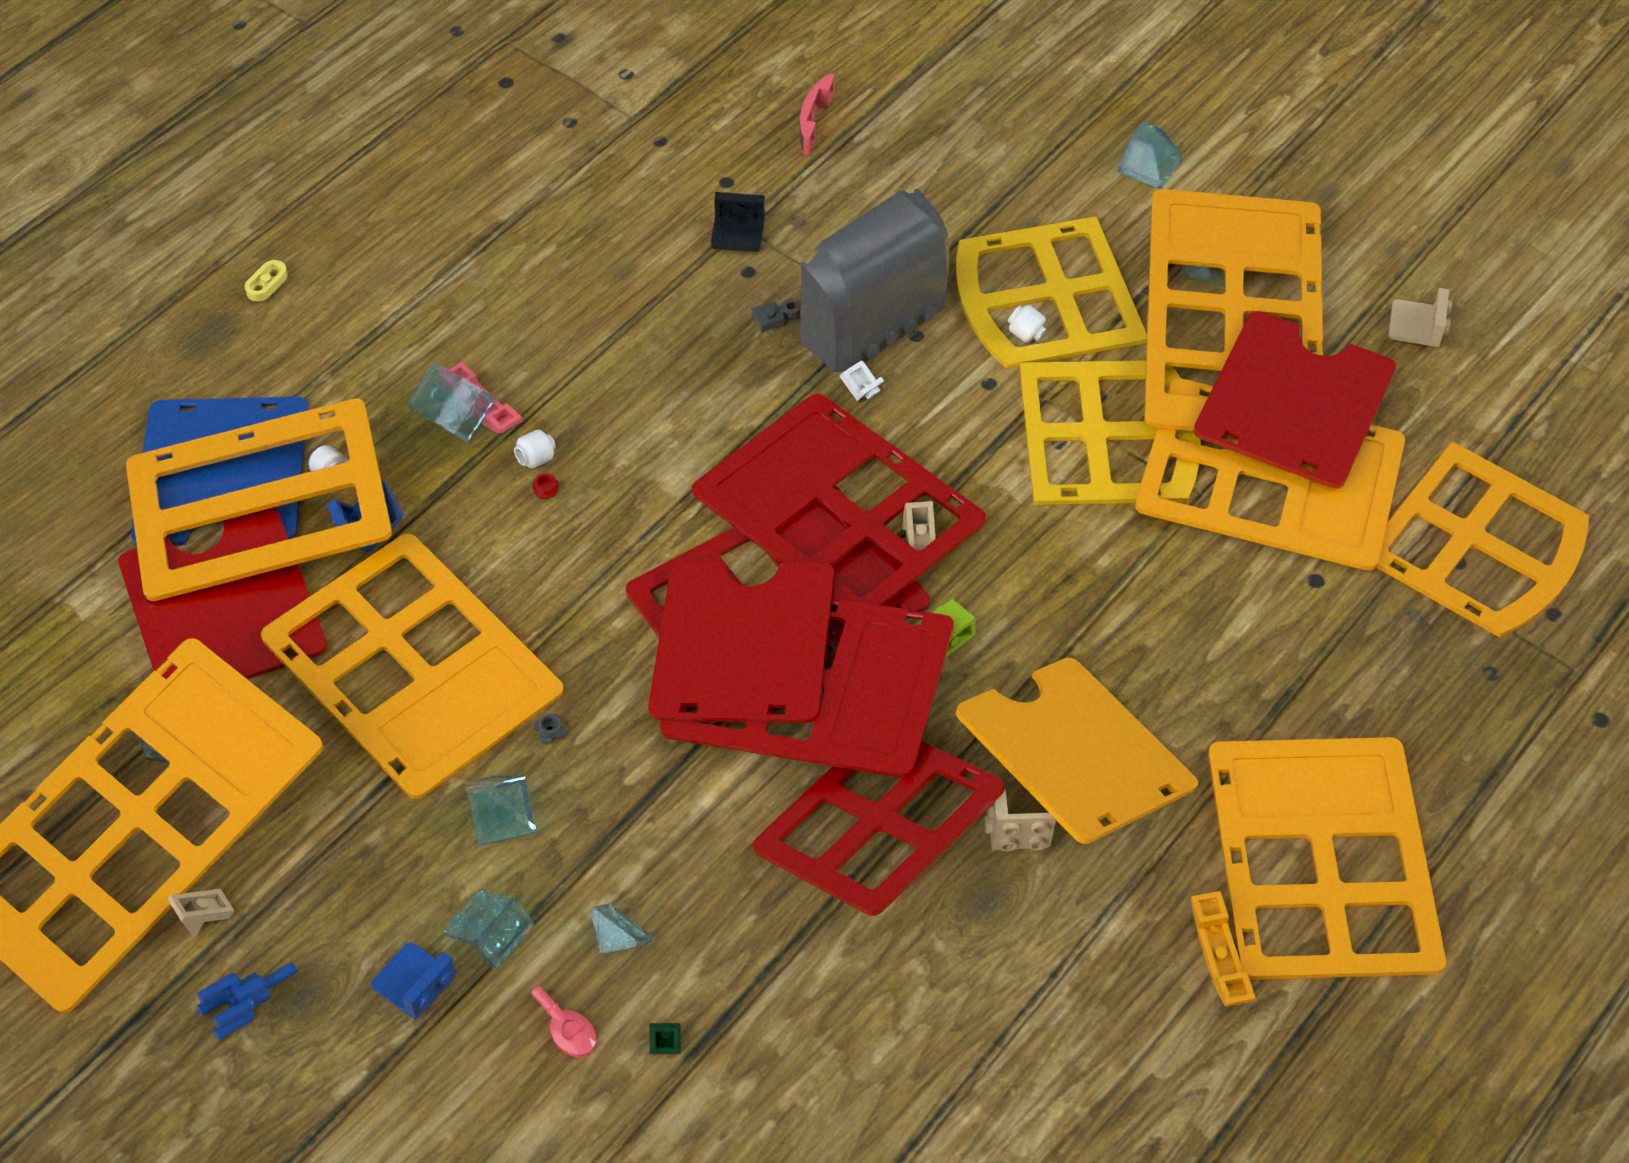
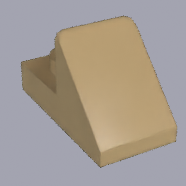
M933 501L905 503L902 530H906L907 543L916 550L924 549L936 539Z
M221 889L174 894L168 898L171 906L193 938L197 936L204 922L230 919L234 912Z

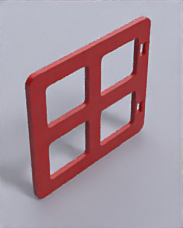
M922 741L916 761L917 765L913 773L908 777L902 778L879 801H870L841 786L857 770L832 766L755 838L752 846L758 856L869 916L881 914L1004 793V783L1001 778ZM968 772L976 777L970 781L963 776ZM937 775H942L975 791L948 819L933 831L897 814ZM823 803H829L859 819L817 859H813L782 842ZM880 831L917 848L875 889H869L837 872Z

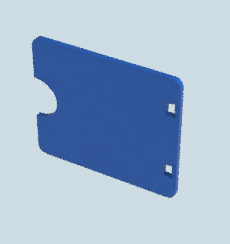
M303 397L157 400L149 407L143 453L308 411V403ZM262 405H277V409H263ZM195 407V411H181L180 408ZM254 433L239 436V440L254 437ZM305 440L159 477L156 482L160 509L165 510L300 475L303 471ZM172 454L157 457L158 461L173 458ZM300 501L273 507L279 513L288 539L295 538L297 533ZM133 521L131 537L134 544L137 545ZM196 528L169 534L165 539L170 538L173 545H186L190 534Z

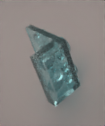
M482 889L471 897L470 902L458 915L452 918L450 924L443 932L446 937L474 945L489 966L498 968L533 928L535 923L518 899Z

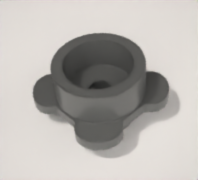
M557 714L543 715L533 725L534 730L540 734V741L544 744L550 743L551 740L557 737L563 738L567 734V730L565 727H562L560 716Z

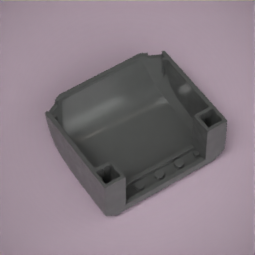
M915 189L914 193H907L906 191L897 192L823 240L815 248L818 253L810 262L806 264L803 261L801 264V344L834 372H844L861 360L865 363L869 359L875 358L879 352L893 346L898 339L912 333L916 327L925 321L931 320L935 314L945 308L950 262L948 233L937 210L919 189Z

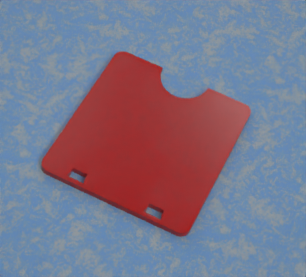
M1253 311L1249 314L1194 424L1193 432L1198 438L1330 488H1341L1347 480L1393 377L1396 363L1387 356L1349 343L1344 351L1336 355L1322 356L1309 351L1300 340L1299 330L1301 325L1262 311ZM1224 434L1238 439V443L1223 439ZM1301 464L1316 468V472L1300 468Z
M269 508L224 520V531L221 540L215 547L203 553L190 554L182 552L172 544L170 538L165 539L169 569L174 570L288 540L278 511L275 508ZM137 548L126 551L119 556L118 564L153 671H156L167 660V657L185 640L191 638L199 640L246 679L286 667L263 643L261 632L264 627L310 597L298 564L166 599L150 601L143 592ZM315 617L289 635L290 639L309 659L320 656L327 650L326 638L318 617ZM290 647L289 649H287V650L284 651V652H287V651H290V650H293V649ZM296 654L288 658L292 661L298 655ZM173 664L162 677L167 679L177 667Z
M679 561L674 563L669 573L648 704L650 716L655 720L770 723H811L815 721L819 716L834 584L833 567L828 563L780 562L777 572L767 582L756 586H743L734 582L728 576L726 562ZM682 706L697 707L698 712H681ZM770 708H785L786 714H769Z

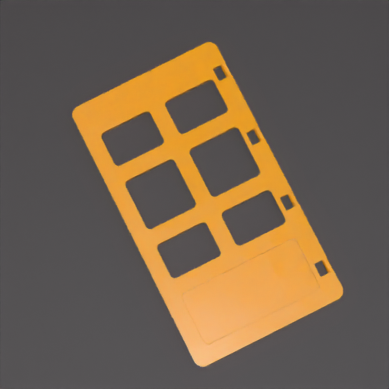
M1157 189L1153 192L1144 420L1147 425L1154 428L1193 431L1194 424L1207 397L1167 394L1164 391L1165 367L1174 366L1221 371L1243 328V315H1249L1253 311H1262L1276 317L1300 320L1302 344L1307 349L1308 344L1316 345L1315 354L1323 356L1321 209L1316 203L1171 189ZM1306 227L1314 228V234H1306ZM1180 264L1221 268L1225 271V293L1212 294L1171 290L1167 287L1168 265ZM1244 271L1299 276L1301 279V300L1289 301L1245 296L1243 293ZM1307 285H1315V292H1307ZM1167 308L1222 312L1224 314V352L1167 347Z
M197 639L185 640L167 657V660L156 671L154 670L102 722L103 724L91 736L89 735L36 788L37 790L25 802H22L0 824V858L12 846L18 845L55 877V882L23 913L18 912L0 896V960L59 1013L71 1012L172 908L168 901L169 896L186 893L323 750V742L319 736ZM174 664L177 669L167 679L163 678L162 675ZM108 729L113 733L101 745L97 742ZM128 731L134 732L170 762L169 767L138 796L130 792L98 764L99 759ZM83 780L120 811V816L76 861H69L33 829V826L77 781ZM186 780L193 781L230 812L229 817L200 846L193 845L157 814V809ZM43 795L46 800L33 811L30 806ZM137 830H142L180 862V867L137 912L129 913L93 882L92 876ZM73 896L83 901L115 930L113 937L83 966L76 964L41 932L42 926Z

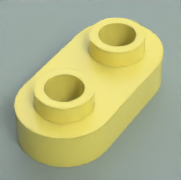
M271 260L264 263L246 281L245 290L247 297L257 302L269 298L288 277L285 264L279 260Z

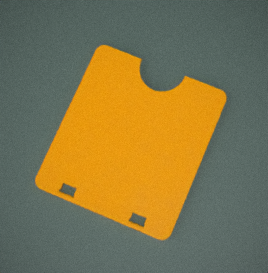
M1064 658L1033 672L1031 677L1035 680L1040 690V697L1035 701L1026 703L1013 701L992 689L961 702L956 709L957 718L1065 830L1082 844H1090L1194 792L1198 786L1197 778L1080 662L1073 658ZM1167 788L1171 794L1164 796L1161 790ZM1107 818L1111 823L1103 827L1099 821Z

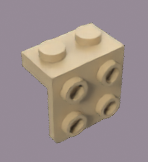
M1438 289L1434 305L1400 299L1393 300L1388 337L1392 340L1439 347L1443 334L1448 335L1451 319H1446L1447 316H1450L1452 301L1448 300L1449 289Z
M1005 790L987 809V816L984 817L985 834H990L992 850L1009 852L1015 849L1030 848L1031 850L1038 851L1051 846L1056 819L1050 813L1008 814Z

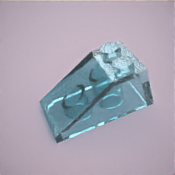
M433 361L406 406L468 443L495 398L465 378Z

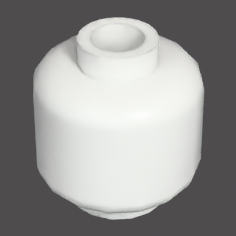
M1019 305L1008 319L1010 323L1009 330L1025 343H1029L1033 339L1038 341L1047 330L1043 327L1046 319L1044 315L1031 305H1025L1024 307Z
M534 430L518 438L514 453L521 465H526L533 469L552 460L555 442L551 435H546L541 430Z
M323 445L312 453L309 460L310 471L331 467L346 463L348 459L335 447Z

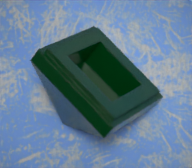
M649 1023L650 1054H681V1024Z

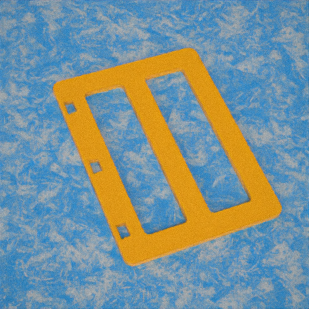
M350 399L131 456L126 462L144 595L150 601L166 599L386 541L392 535L365 403L361 399ZM335 412L336 416L320 419L321 415ZM336 431H344L350 457L346 463L165 510L160 509L156 482L159 477ZM254 433V437L239 440V436ZM172 454L173 458H169L162 461H158L157 457ZM350 487L356 488L362 516L357 522L174 570L169 569L165 537L169 534Z

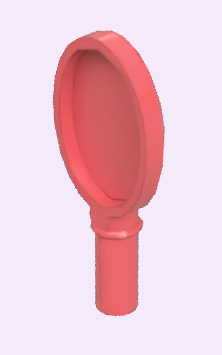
M537 986L531 994L547 1011V1014L552 1017L550 1032L557 1047L567 1055L576 1058L590 1055L597 1043L596 1033L591 1023L576 1011L561 1010L559 1004L555 1003L541 986Z

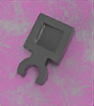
M787 299L779 306L773 301L752 308V317L762 333L784 326L785 319L795 320L799 318L800 310L799 308L793 309L794 299Z

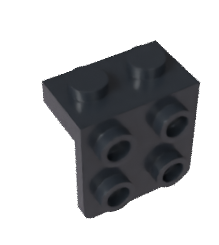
M715 192V219L711 247L722 250L758 252L761 248L765 221V195Z

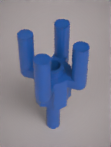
M290 962L264 978L254 972L240 980L237 974L231 973L197 992V996L201 1001L200 1004L196 1005L197 1010L201 1016H204L221 1005L228 1004L229 1009L213 1017L217 1028L213 1029V1033L217 1040H221L253 1021L255 1018L253 1008L271 998L268 989L298 972L293 962Z

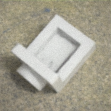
M862 360L839 376L857 401L865 396L867 399L875 396L880 392L878 387L884 382L882 377L876 380Z

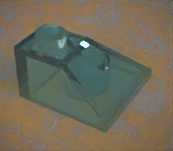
M1142 121L1130 138L1118 172L1162 189L1182 161L1183 156L1163 129Z
M525 775L490 776L465 782L479 846L537 833Z

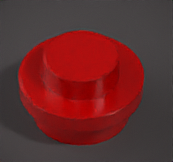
M542 473L535 478L532 489L539 498H552L559 491V482L552 474Z

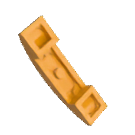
M1221 891L1191 896V904L1202 951L1211 978L1223 1004L1227 1007L1254 1002L1256 997L1247 971L1243 972L1228 926L1229 916Z

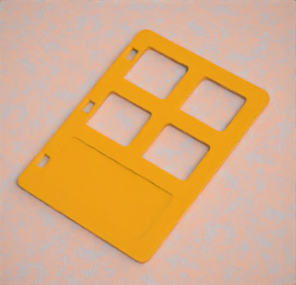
M1178 378L1171 382L1168 394L1207 397L1199 395L1200 391L1210 393L1213 386ZM1371 425L1368 432L1374 433V437H1365L1345 484L1341 488L1335 489L1227 448L1219 450L1179 440L1175 437V429L1157 428L1137 495L1135 508L1144 515L1370 571L1378 565L1405 437L1399 431ZM1230 436L1227 437L1228 441L1238 443V439ZM1175 457L1215 467L1218 470L1209 506L1206 509L1162 499L1158 496L1169 458ZM1301 464L1300 468L1316 472V468ZM1243 474L1288 487L1278 526L1274 527L1229 515L1228 511L1239 475Z
M412 534L399 536L264 627L261 632L263 643L412 799L425 797L558 700L564 692L563 683ZM408 559L435 587L391 618L385 619L363 598L357 589L399 560ZM341 604L368 633L323 665H315L290 639L289 635L333 605ZM452 604L481 634L438 665L430 666L403 638V635L446 605ZM290 647L298 655L292 661L284 653ZM387 651L414 681L368 714H362L334 684L378 652ZM343 703L351 711L345 717L336 708ZM397 760L405 767V770L400 775L391 766Z
M1385 737L1215 742L1210 746L1208 757L1237 953L1243 972L1247 971L1249 979L1437 975L1443 972L1446 966V956L1404 747L1398 739ZM1219 773H1228L1230 784L1221 785ZM1395 836L1399 843L1406 881L1343 883L1339 879L1332 838ZM1309 839L1317 883L1289 885L1252 884L1245 840ZM1231 851H1240L1242 863H1232ZM1408 905L1412 910L1420 951L1417 953H1354L1350 941L1345 907ZM1318 907L1322 910L1330 954L1267 957L1262 954L1256 909ZM1243 932H1253L1254 945L1245 946Z

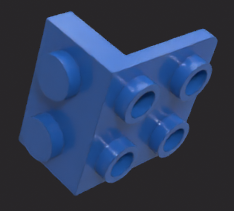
M382 480L391 528L393 529L403 519L404 514L387 482ZM333 499L327 505L332 515L331 520L337 527L357 522L362 517L359 501L351 506ZM378 543L358 549L370 552Z
M409 942L402 947L371 981L372 989L416 1020L430 1007L435 998L456 976L453 958L443 952L435 959L414 943Z

